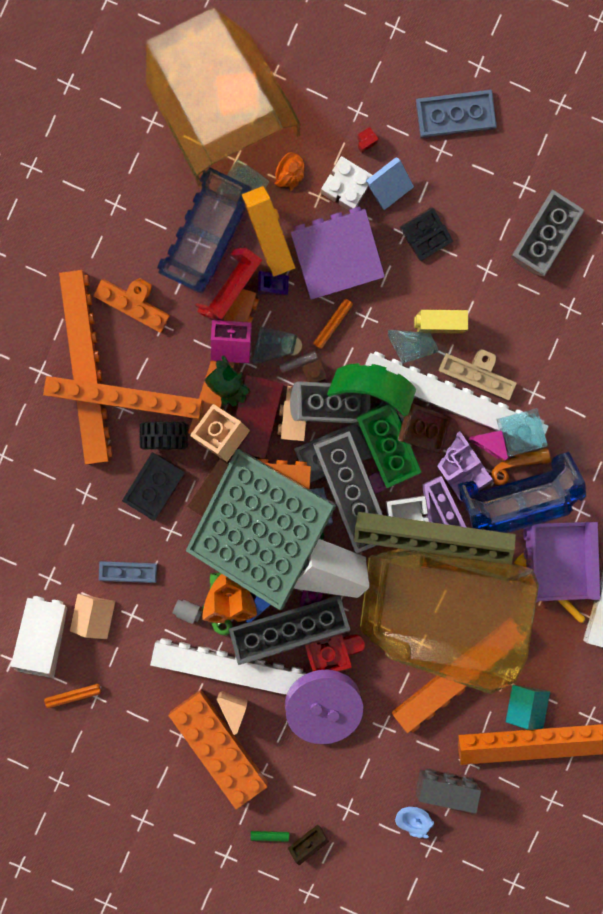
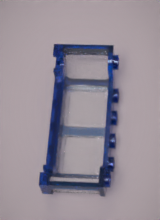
M209 167L208 171H204L200 178L202 190L200 193H196L193 199L195 204L192 210L189 209L185 215L184 220H186L184 227L178 229L176 234L178 239L175 245L171 244L167 253L169 257L162 258L157 266L159 275L188 287L200 295L203 294L206 285L211 282L246 210L241 194L252 190V187Z
M570 452L559 454L553 458L551 462L552 471L479 492L478 486L474 481L458 484L460 499L463 500L468 511L472 528L509 533L568 516L573 511L572 506L578 499L583 501L586 497L585 481Z

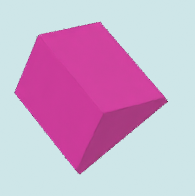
M502 430L471 436L468 439L498 460H507L508 456Z

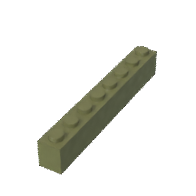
M358 512L354 542L512 565L516 534Z

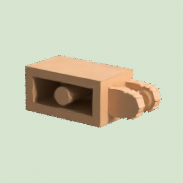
M287 386L286 401H284V405L280 404L279 416H283V422L278 425V435H281V439L304 441L306 421L293 420L290 411L292 388Z

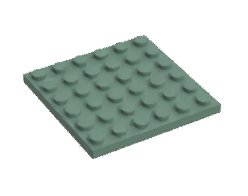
M237 449L186 552L272 606L282 610L336 505L246 452Z

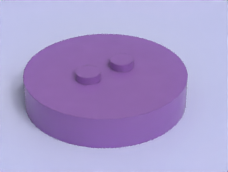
M317 670L307 673L296 680L287 692L285 698L286 719L291 730L307 742L330 744L340 741L353 733L361 722L363 702L359 688L350 677L338 671Z

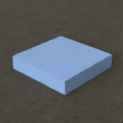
M397 157L366 180L383 210L414 187L401 160Z

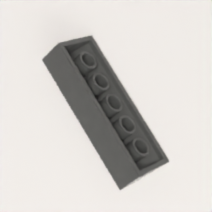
M340 595L229 628L238 665L351 632Z

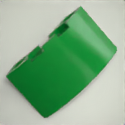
M355 363L337 368L327 395L331 397L341 393L368 394L391 404L405 417L409 414L416 388L401 374L398 373L396 375L386 370L387 367L376 364L366 366Z

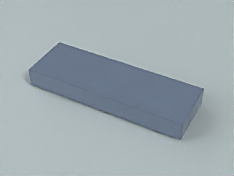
M99 561V581L156 583L157 563Z

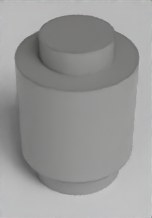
M178 599L172 614L176 615V618L193 624L194 621H199L202 611L199 610L200 606L184 599L183 601Z

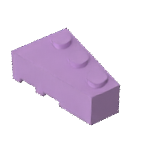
M442 476L422 484L428 512L426 517H428L429 522L466 527Z

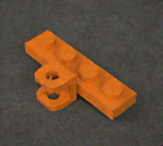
M141 278L131 282L127 291L105 279H101L94 294L95 298L160 333L170 317L166 312L145 302L151 293L152 285Z

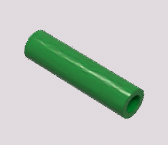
M251 831V841L289 842V832Z

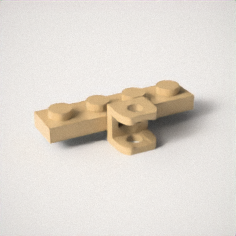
M482 349L476 353L472 364L445 353L438 369L440 372L507 400H510L517 384L514 381L492 373L496 356ZM483 356L488 357L487 362L482 361Z

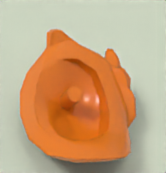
M288 152L281 159L275 173L276 182L274 184L276 186L289 187V191H292L299 185L304 178L305 168L304 161L300 155Z

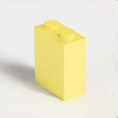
M420 310L418 315L414 317V328H417V333H464L468 330V310Z

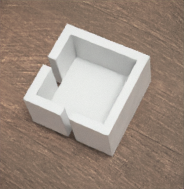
M341 156L332 170V175H329L322 186L321 194L334 202L340 196L339 205L349 211V209L358 206L369 188L366 180L373 175Z
M425 496L385 501L387 516L429 522L428 517H422V514H428Z

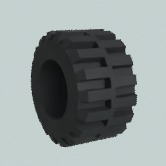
M143 422L140 424V448L153 450L188 448V424L185 422Z

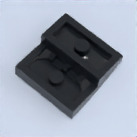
M433 207L400 226L403 235L420 261L453 242Z

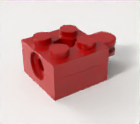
M341 634L305 645L312 671H342L351 668L349 656L362 652L365 642L358 634L344 638Z

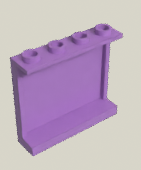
M360 206L349 209L350 213L342 215V212L330 215L331 219L326 221L320 218L313 220V225L305 227V224H300L293 227L294 230L291 231V236L311 299L385 277L366 210L361 209Z
M598 522L525 524L523 530V537L526 540V548L524 549L526 567L524 574L527 579L525 595L528 601L599 600Z

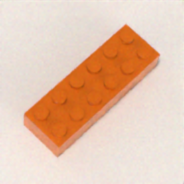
M202 689L170 711L168 716L235 809H238L267 788L268 781L235 735H233Z

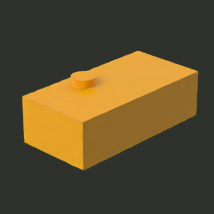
M264 186L241 194L273 277L295 269L278 221L280 220L276 208L274 209Z

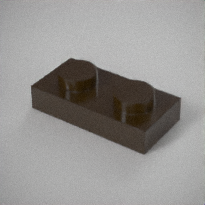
M316 825L288 847V850L294 861L301 865L325 846L329 840L321 827Z

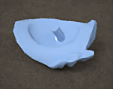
M417 807L402 808L397 813L395 819L396 825L399 828L408 831L410 836L418 838H429L427 833L434 826V821L431 820L429 814Z

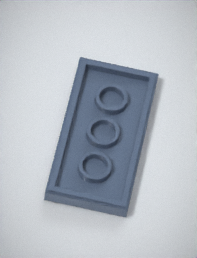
M492 90L416 99L420 138L497 128Z

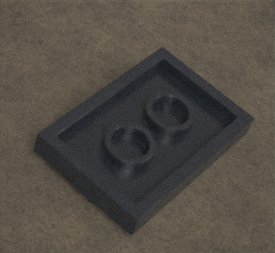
M152 452L122 502L155 521L185 472Z

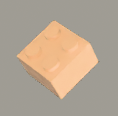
M213 404L190 436L200 445L228 462L250 430L241 421Z

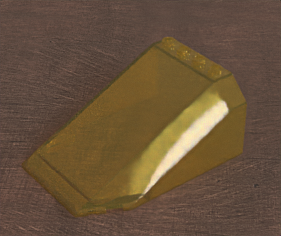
M215 7L146 41V85L198 187L202 186L199 175L221 159L281 129L292 127L296 137L300 136L301 123L250 34Z
M395 549L369 556L367 569L369 589L364 593L360 630L375 645H379L386 652L385 655L389 659L489 694H493L516 682L528 658L539 584L533 569L516 564L509 565L406 549Z

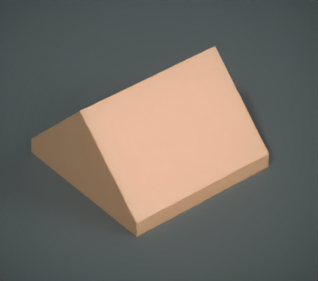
M78 593L70 632L85 638L108 639L116 601Z
M222 691L218 694L217 701L233 735H235L239 730L248 700Z

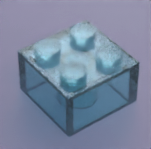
M538 408L496 419L499 431L502 430L507 456L548 446Z

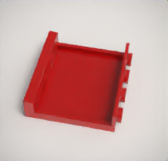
M247 248L233 249L230 256L239 263L209 306L195 304L199 308L197 312L206 318L222 319L261 263L262 259Z

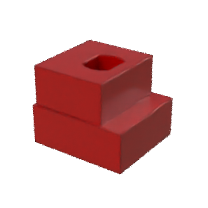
M371 127L358 134V149L363 153L378 143L379 139Z

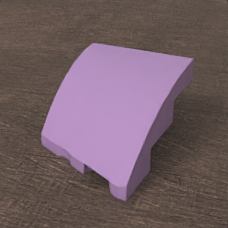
M459 431L451 447L447 449L445 457L438 464V468L460 501L463 502L492 483L493 479Z

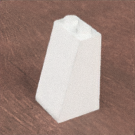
M319 539L294 589L358 598L369 589L366 557Z
M33 596V599L27 598L11 667L17 672L54 678L67 607L63 605L64 602L59 600L47 602L42 597Z

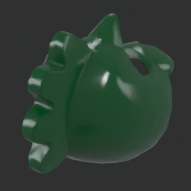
M223 355L221 357L222 361L218 360L216 363L217 368L204 381L212 392L221 397L223 405L230 403L232 406H236L239 402L244 403L246 401V395L250 390L243 384L241 379L243 373L235 372L226 356Z

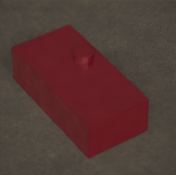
M246 375L244 385L249 388L250 392L246 395L247 399L244 403L239 402L235 418L241 421L250 432L237 449L251 456L266 459L284 384Z

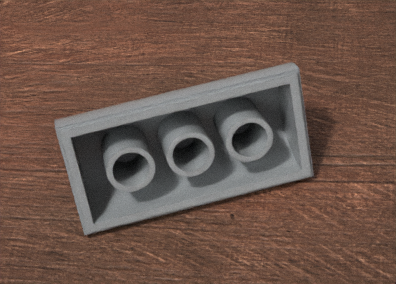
M551 190L511 258L524 269L536 275L545 276L585 210L555 190Z
M297 381L291 391L290 411L294 421L359 424L356 418L370 410V395L363 393H341L329 397L327 393L331 383Z

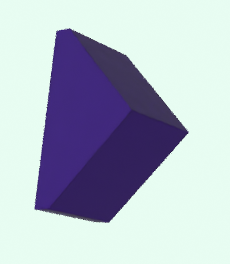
M259 271L258 294L288 295L289 276L280 274L273 277V274L270 272Z

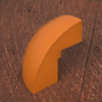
M221 574L211 586L203 608V620L213 623H225L227 619H235L237 622H241L257 616L255 602L251 593Z

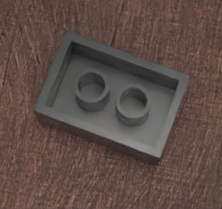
M426 768L425 771L420 770L415 792L419 802L476 814L481 790L476 781L471 777L463 776L462 779L455 777L456 775L444 772L443 775L438 774L436 770Z

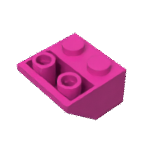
M212 320L211 361H222L221 357L225 355L228 362L250 364L252 323Z

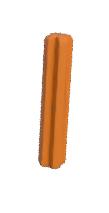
M348 299L343 300L314 341V345L317 348L322 349L352 307L353 303Z
M94 684L44 699L46 708H52L99 695L101 689L99 684Z

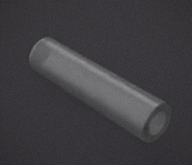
M314 351L279 364L281 372L285 373L317 361L318 358Z

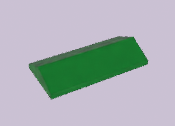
M387 403L373 408L356 418L386 488L422 473L410 444L398 441L402 424L395 408L391 404Z

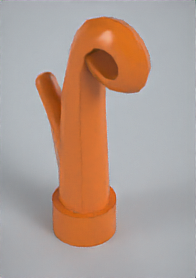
M548 448L534 452L509 450L508 453L515 457L496 465L492 470L491 478L496 485L500 486L506 484L509 480V475L505 469L551 463ZM499 472L504 475L503 480L497 478Z

